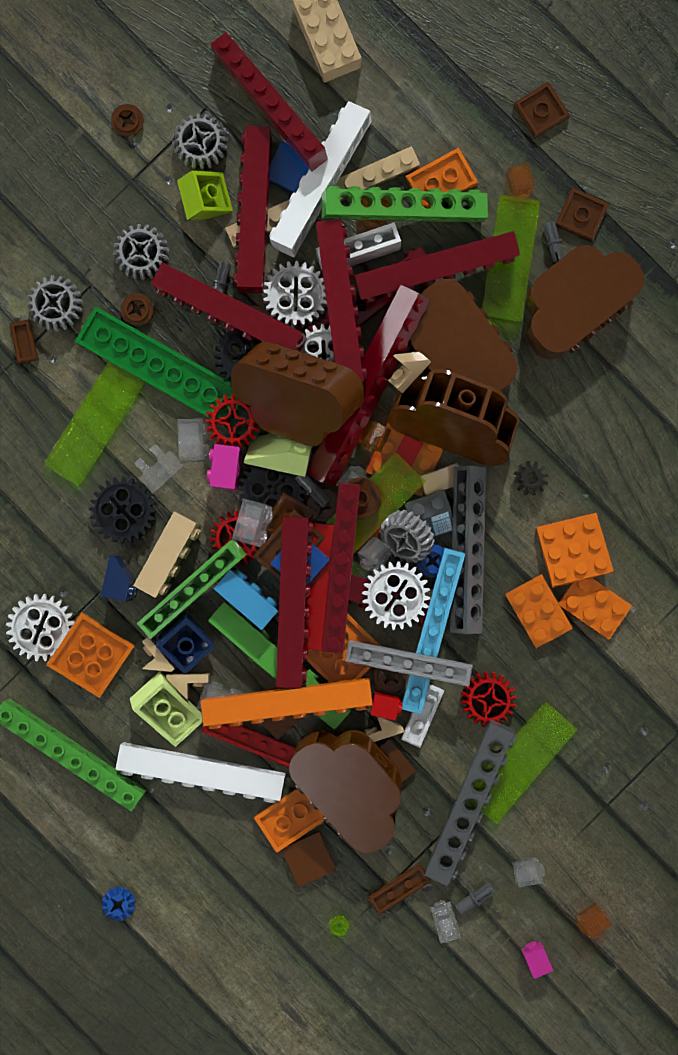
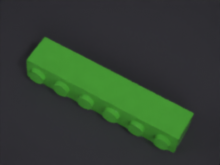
M232 539L145 615L137 625L151 639L247 554Z

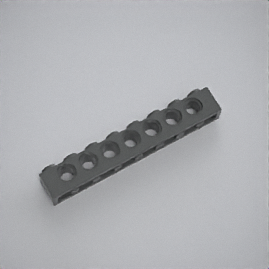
M454 467L452 550L465 553L451 604L450 633L482 634L485 467Z
M490 719L426 866L424 876L448 886L450 880H455L458 873L457 863L458 861L462 862L467 850L464 847L467 842L471 843L475 833L472 829L475 823H480L483 812H480L483 804L487 806L491 797L489 790L491 786H496L500 775L497 774L499 767H504L507 761L506 751L508 747L512 748L515 743L514 729ZM493 742H499L502 747L495 751L490 748V745ZM490 761L493 763V767L491 769H484L482 763ZM481 780L485 783V786L483 788H476L473 783ZM473 799L477 804L474 807H469L465 802ZM460 818H465L469 823L461 826L457 821ZM456 837L460 840V843L452 844L449 839ZM443 856H449L452 859V861L450 863H444L441 860V858Z

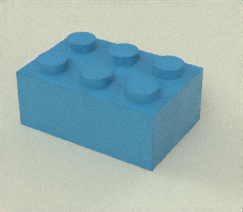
M230 569L215 586L214 590L258 628L263 630L279 612L277 607L279 603L271 596L266 598L261 593L264 590L256 583L250 584L247 582L246 579L248 577L242 571Z

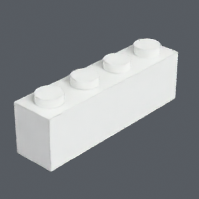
M395 222L344 239L345 246L349 245L350 258L347 259L348 266H354L401 250V239ZM316 248L317 259L322 270L319 248Z

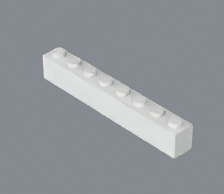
M349 101L345 108L340 110L338 120L335 125L331 126L327 140L321 143L325 147L328 160L312 172L309 169L306 176H302L297 192L291 195L289 206L286 210L282 211L278 225L273 227L270 232L269 238L272 248L295 257L322 209L321 194L327 187L336 185L372 122L370 110Z
M126 742L120 745L115 769L120 770L123 775L132 776L135 773L141 774V778L144 779L162 778L161 781L165 783L177 781L182 782V786L185 787L198 785L203 786L202 789L206 791L219 789L223 790V793L227 795L240 793L248 799L261 797L264 798L265 802L276 803V800L280 801L286 774L284 772Z

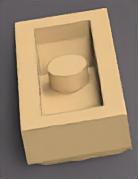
M420 352L395 354L393 356L402 366L393 373L388 381L403 393L431 361Z
M147 637L142 641L145 645L143 647L145 652L150 657L152 655L155 657L142 669L172 672L177 668L156 647V641L153 637L151 639Z
M169 673L166 675V679L188 700L190 698V683H193V687H203L205 683L210 682V673Z
M378 717L380 729H377L375 726L364 730L365 734L374 742L404 732L402 725L382 717Z

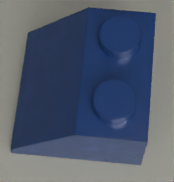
M110 555L101 596L125 602L132 601L133 597L136 598L138 588L133 586L136 579L121 556Z
M186 611L155 638L156 647L184 674L191 670L215 647V644L200 624Z

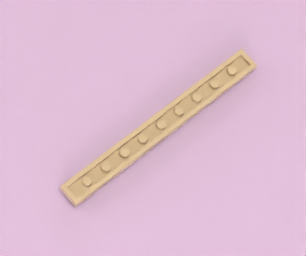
M411 146L340 177L335 186H339L340 189L358 186L361 190H368L370 187L378 186L419 168L420 163ZM289 200L268 209L267 234L271 232L273 227L278 225L282 211L286 210L289 206ZM235 223L225 228L234 248L239 247L236 245V233H240V226Z

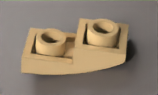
M458 463L419 475L424 494L428 496L454 487V467L459 466Z

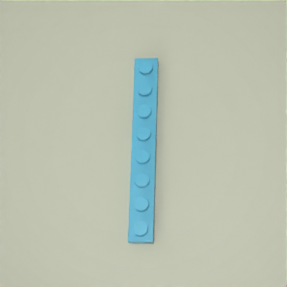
M444 548L417 646V654L437 657L465 557L463 552ZM413 675L409 676L402 701L403 710L418 714L422 713L431 679Z

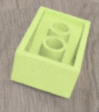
M272 433L260 435L254 442H250L251 444L244 459L245 464L305 477L313 446H306Z
M161 671L130 698L133 711L175 747L203 722L201 712L166 679V676Z

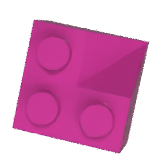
M214 444V449H210L209 461L212 463V468L207 471L206 479L207 482H210V487L238 492L243 454L240 447Z

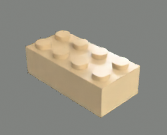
M293 0V10L323 82L325 83L360 69L362 58L338 0Z
M173 512L133 586L155 598L162 597L163 595L166 596L172 586L169 584L172 577H177L181 570L180 562L182 559H186L192 548L189 546L192 540L196 541L201 533L199 529L201 525L180 513Z

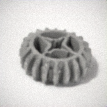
M197 113L196 119L189 115L190 121L187 122L182 119L183 126L177 125L178 132L173 133L175 140L172 143L176 147L174 149L175 154H179L178 159L180 161L184 160L185 166H189L192 163V169L194 170L197 168V165L200 166L201 170H204V165H208V168L211 169V163L214 162L218 165L217 157L223 159V152L227 151L225 144L228 143V138L224 137L227 134L226 130L222 129L223 126L220 122L216 123V118L213 117L209 120L207 114L201 118L200 114ZM199 128L208 129L211 131V133L209 131L201 132ZM193 131V136L185 143L187 135ZM197 135H199L200 140L202 139L204 149H202L201 144H198ZM216 141L215 147L208 153V147ZM188 151H191V152L198 151V152H200L202 155H201V156L193 155V154L189 153Z
M137 224V229L134 230L133 226H129L130 232L127 233L126 230H123L124 237L117 236L120 243L114 244V247L118 249L113 252V255L118 257L115 263L120 265L119 269L125 271L126 276L129 277L132 274L135 280H137L139 274L142 280L146 279V274L153 278L152 272L155 271L157 273L162 261H168L169 259L168 256L164 255L169 253V249L165 247L168 243L166 240H162L164 237L162 233L157 234L155 227L150 230V226L146 224L144 229H142L141 224ZM137 238H149L150 240H149V241L146 240V241H144V242H138V241H136L135 239H137ZM131 244L132 252L126 259V249ZM157 245V254L155 259L152 260L150 253L154 250L153 247ZM136 246H137L139 249L144 250V252H145L144 254L146 255L147 258H145L143 255H140V253H138V250H137ZM139 262H145L147 264L143 267L133 266V264H137Z
M51 275L50 281H48L46 277H43L44 283L41 284L37 281L36 285L38 288L32 287L30 289L34 294L27 295V298L32 301L27 303V307L32 308L28 313L30 316H34L32 320L35 323L39 322L38 326L41 328L46 326L48 331L54 328L56 332H59L61 326L64 330H67L66 324L69 323L73 326L74 322L72 319H79L76 312H82L83 310L78 306L83 304V301L78 299L82 294L76 291L78 287L75 284L71 285L69 279L64 281V278L59 276L56 280V277ZM52 289L64 290L62 293L59 292L57 294H51L49 292ZM44 296L45 304L42 306V309L40 310V302L42 297ZM50 297L54 301L56 300L58 304L57 306L60 308V310L57 307H54ZM70 297V306L66 312L64 306ZM59 313L61 317L56 319L46 318L48 314Z
M406 510L392 512L382 522L381 530L379 531L381 534L380 539L384 541L383 546L388 547V552H392L394 558L400 557L401 561L406 559L408 563L412 561L417 563L425 559L432 551L435 542L433 539L434 534L430 532L431 527L426 526V521H422L420 515L414 516L413 511L410 513Z

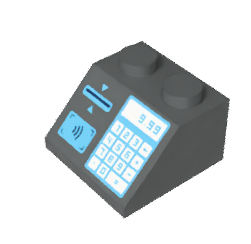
M444 490L404 504V508L408 513L413 511L414 516L420 515V519L426 521V526L431 527L430 532L434 534L433 538L453 531L452 512Z

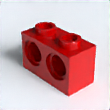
M374 690L370 715L396 720V716L401 715L403 704L398 695Z

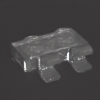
M156 444L149 450L157 457L158 462L151 468L142 458H139L134 463L143 473L139 479L153 494L184 467L171 451L165 454Z

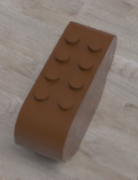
M584 245L573 249L540 275L527 293L526 306L532 315L525 331L528 344L540 357L545 359H557L568 351L571 354L585 343L583 341L584 338L586 341L590 340L601 330L599 326L605 328L617 317L616 313L620 316L634 304L631 300L639 294L644 285V274L640 266L631 256L623 252H613L604 256L598 249L592 246Z
M451 279L436 281L426 288L421 295L430 299L408 342L410 353L420 352L431 361L423 370L424 373L427 375L430 371L437 369L449 370L494 387L501 392L505 390L517 373V363L511 353L513 350L506 341L503 342L501 340L498 328L488 322V315L484 309L478 308L474 303L476 299L470 291L466 292L460 283Z
M270 342L257 344L231 370L232 388L237 397L250 406L255 422L269 433L306 446H317L331 432L339 430L362 405L364 400L362 381L353 370L334 362Z
M443 369L432 370L427 376L419 375L403 393L397 390L387 419L389 425L402 434L489 466H499L507 461L520 421L519 416L513 410L506 407L508 400L501 391Z
M319 729L304 736L297 743L289 765L290 776L296 783L297 790L309 798L312 807L316 810L319 809L327 824L333 825L337 830L338 836L343 841L346 840L352 848L363 853H372L381 849L392 839L394 834L396 809L400 802L402 785L399 770L374 741L362 731L348 730L336 736L330 731Z

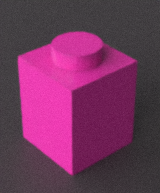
M530 942L525 945V948L521 949L534 979L553 971L541 942Z

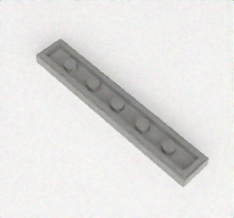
M352 640L348 641L345 662L467 687L470 685L473 667L472 664Z

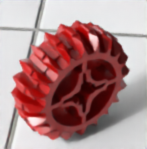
M231 394V400H228L227 395H223L224 402L221 403L220 399L217 398L218 406L210 405L214 412H206L207 416L212 417L205 420L206 424H211L210 427L206 428V431H213L209 436L211 440L218 437L215 442L217 445H220L223 441V445L228 446L230 444V446L235 447V444H238V447L243 449L241 442L245 441L249 446L251 443L248 438L251 437L255 440L256 436L252 432L259 433L260 429L255 427L258 424L252 417L249 405L243 403L239 398L236 400L235 394ZM230 406L229 414L226 417L217 419L220 412ZM236 406L245 409L250 419L239 417ZM234 415L236 421L239 422L238 424H235L236 426L232 429L230 423L227 422L231 420L230 418H232ZM217 425L228 427L230 438L222 436L217 429ZM249 425L246 433L236 438L238 429Z
M234 511V517L231 516L230 512H227L226 516L228 519L225 520L223 516H220L219 519L222 524L214 522V526L218 527V530L211 529L210 533L216 534V538H209L211 542L216 541V545H212L211 549L218 548L220 550L223 547L221 535L224 528L229 533V540L225 545L234 539V534L231 530L237 535L243 534V538H241L242 544L236 543L247 554L241 560L244 561L245 565H248L249 561L247 558L250 557L251 560L255 561L253 553L258 551V546L261 547L263 543H259V539H266L264 535L259 536V533L263 532L264 529L262 527L256 528L260 524L259 520L252 523L253 515L246 519L247 512L243 511L241 517H239L238 511ZM240 521L247 523L249 526L241 531H236L230 523ZM253 531L254 544L249 549L245 539ZM241 560L236 564L237 566H241Z
M484 671V678H481V675L476 673L477 681L471 678L470 682L472 685L469 687L464 686L468 689V692L461 691V695L465 696L466 699L460 700V703L467 704V706L462 708V711H470L466 716L468 719L475 716L473 719L474 724L481 720V727H485L486 721L489 723L490 719L501 723L499 719L502 718L507 722L508 718L505 714L513 715L509 707H516V704L510 702V700L517 699V696L509 694L515 690L514 687L507 688L510 684L509 680L502 683L503 675H499L496 679V672H492L491 677H489L488 672ZM489 683L483 693H474L478 686ZM495 684L502 688L505 700L495 696ZM488 694L495 700L490 704H487L482 699ZM472 699L482 703V715L474 710ZM503 706L498 713L488 716L492 707Z

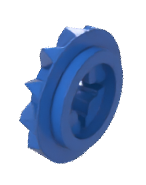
M434 544L429 556L435 557L440 555L436 560L439 567L444 548ZM428 556L416 563L423 575L437 577L439 568L434 565L426 567L429 562Z
M115 887L107 891L102 899V909L105 916L113 921H123L130 917L135 909L133 894L123 887ZM124 898L125 900L121 905L123 909H120L118 907L117 909L113 910V906L115 905V902L113 900H116L118 902Z

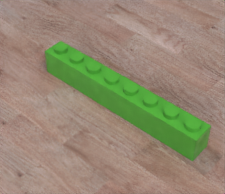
M226 601L223 602L208 621L276 679L278 642L275 644L270 640L271 635L265 629L259 630L256 628L254 623L246 616L241 615L238 612L239 610ZM309 669L307 671V682H303L302 686L321 684L317 680L319 676ZM347 708L348 712L335 713V710L326 711V715L319 717L335 730L351 709Z

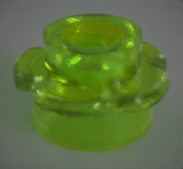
M338 915L336 918L333 917L329 922L330 932L336 936H344L350 926L348 920H345V917L342 915Z

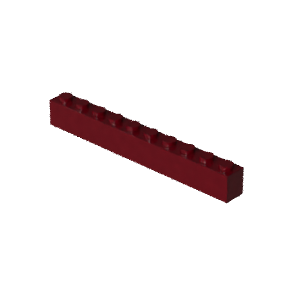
M400 285L364 356L365 359L361 362L362 367H366L367 380H364L363 403L339 430L331 432L320 443L307 469V474L324 484L335 487L346 464L350 460L355 446L359 442L365 426L378 405L384 389L388 385V380L398 365L399 361L393 355L403 354L407 348L408 342L416 330L417 324L425 312L430 299Z

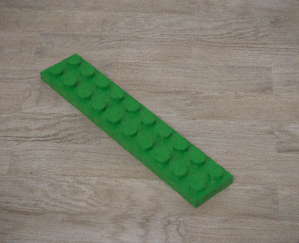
M96 306L75 340L82 347L210 419L212 417L206 415L207 411L214 412L210 405L213 404L217 407V398L222 403L224 402L223 395H227L228 400H231V394H235L229 381H224L222 377ZM230 406L223 409L217 419L226 417L229 414ZM236 406L239 417L250 419L245 409ZM234 415L232 418H230L231 420L227 422L230 423L232 429L236 426L235 424H238L239 422L236 421ZM249 425L240 427L237 434L240 436L245 434ZM255 425L261 432L262 428L259 425ZM254 431L252 432V434H254L257 438L259 433ZM251 437L248 438L250 442L255 441Z

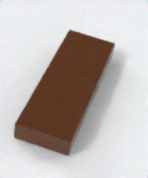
M419 862L367 897L378 915L429 884L431 879L424 876L425 870Z

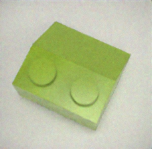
M190 171L177 180L187 220H206L233 212L223 172Z

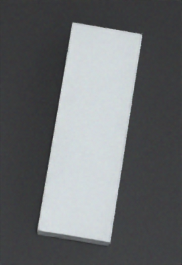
M429 684L422 713H411L401 740L419 748L421 747L444 693L443 689Z

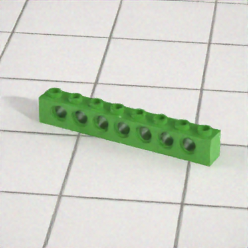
M329 186L321 194L322 219L483 222L488 218L487 193H480V190L461 192L460 189H451L448 192H441V189L421 191L420 188H411L409 191H401V188L397 187L389 188L388 190H381L380 187H370L368 190H361L358 186L348 187V189H340L339 186ZM340 198H345L349 206H343L340 203ZM361 199H366L369 207H364L361 204ZM381 199L388 201L389 208L381 204ZM401 200H406L409 208L403 207ZM422 200H425L428 203V209L422 206ZM442 201L447 202L448 209H445L442 206ZM461 201L467 203L468 210L462 207Z
M7 699L1 704L0 724L129 811L132 812L147 791L145 788L121 774L118 770H115V768L12 699Z

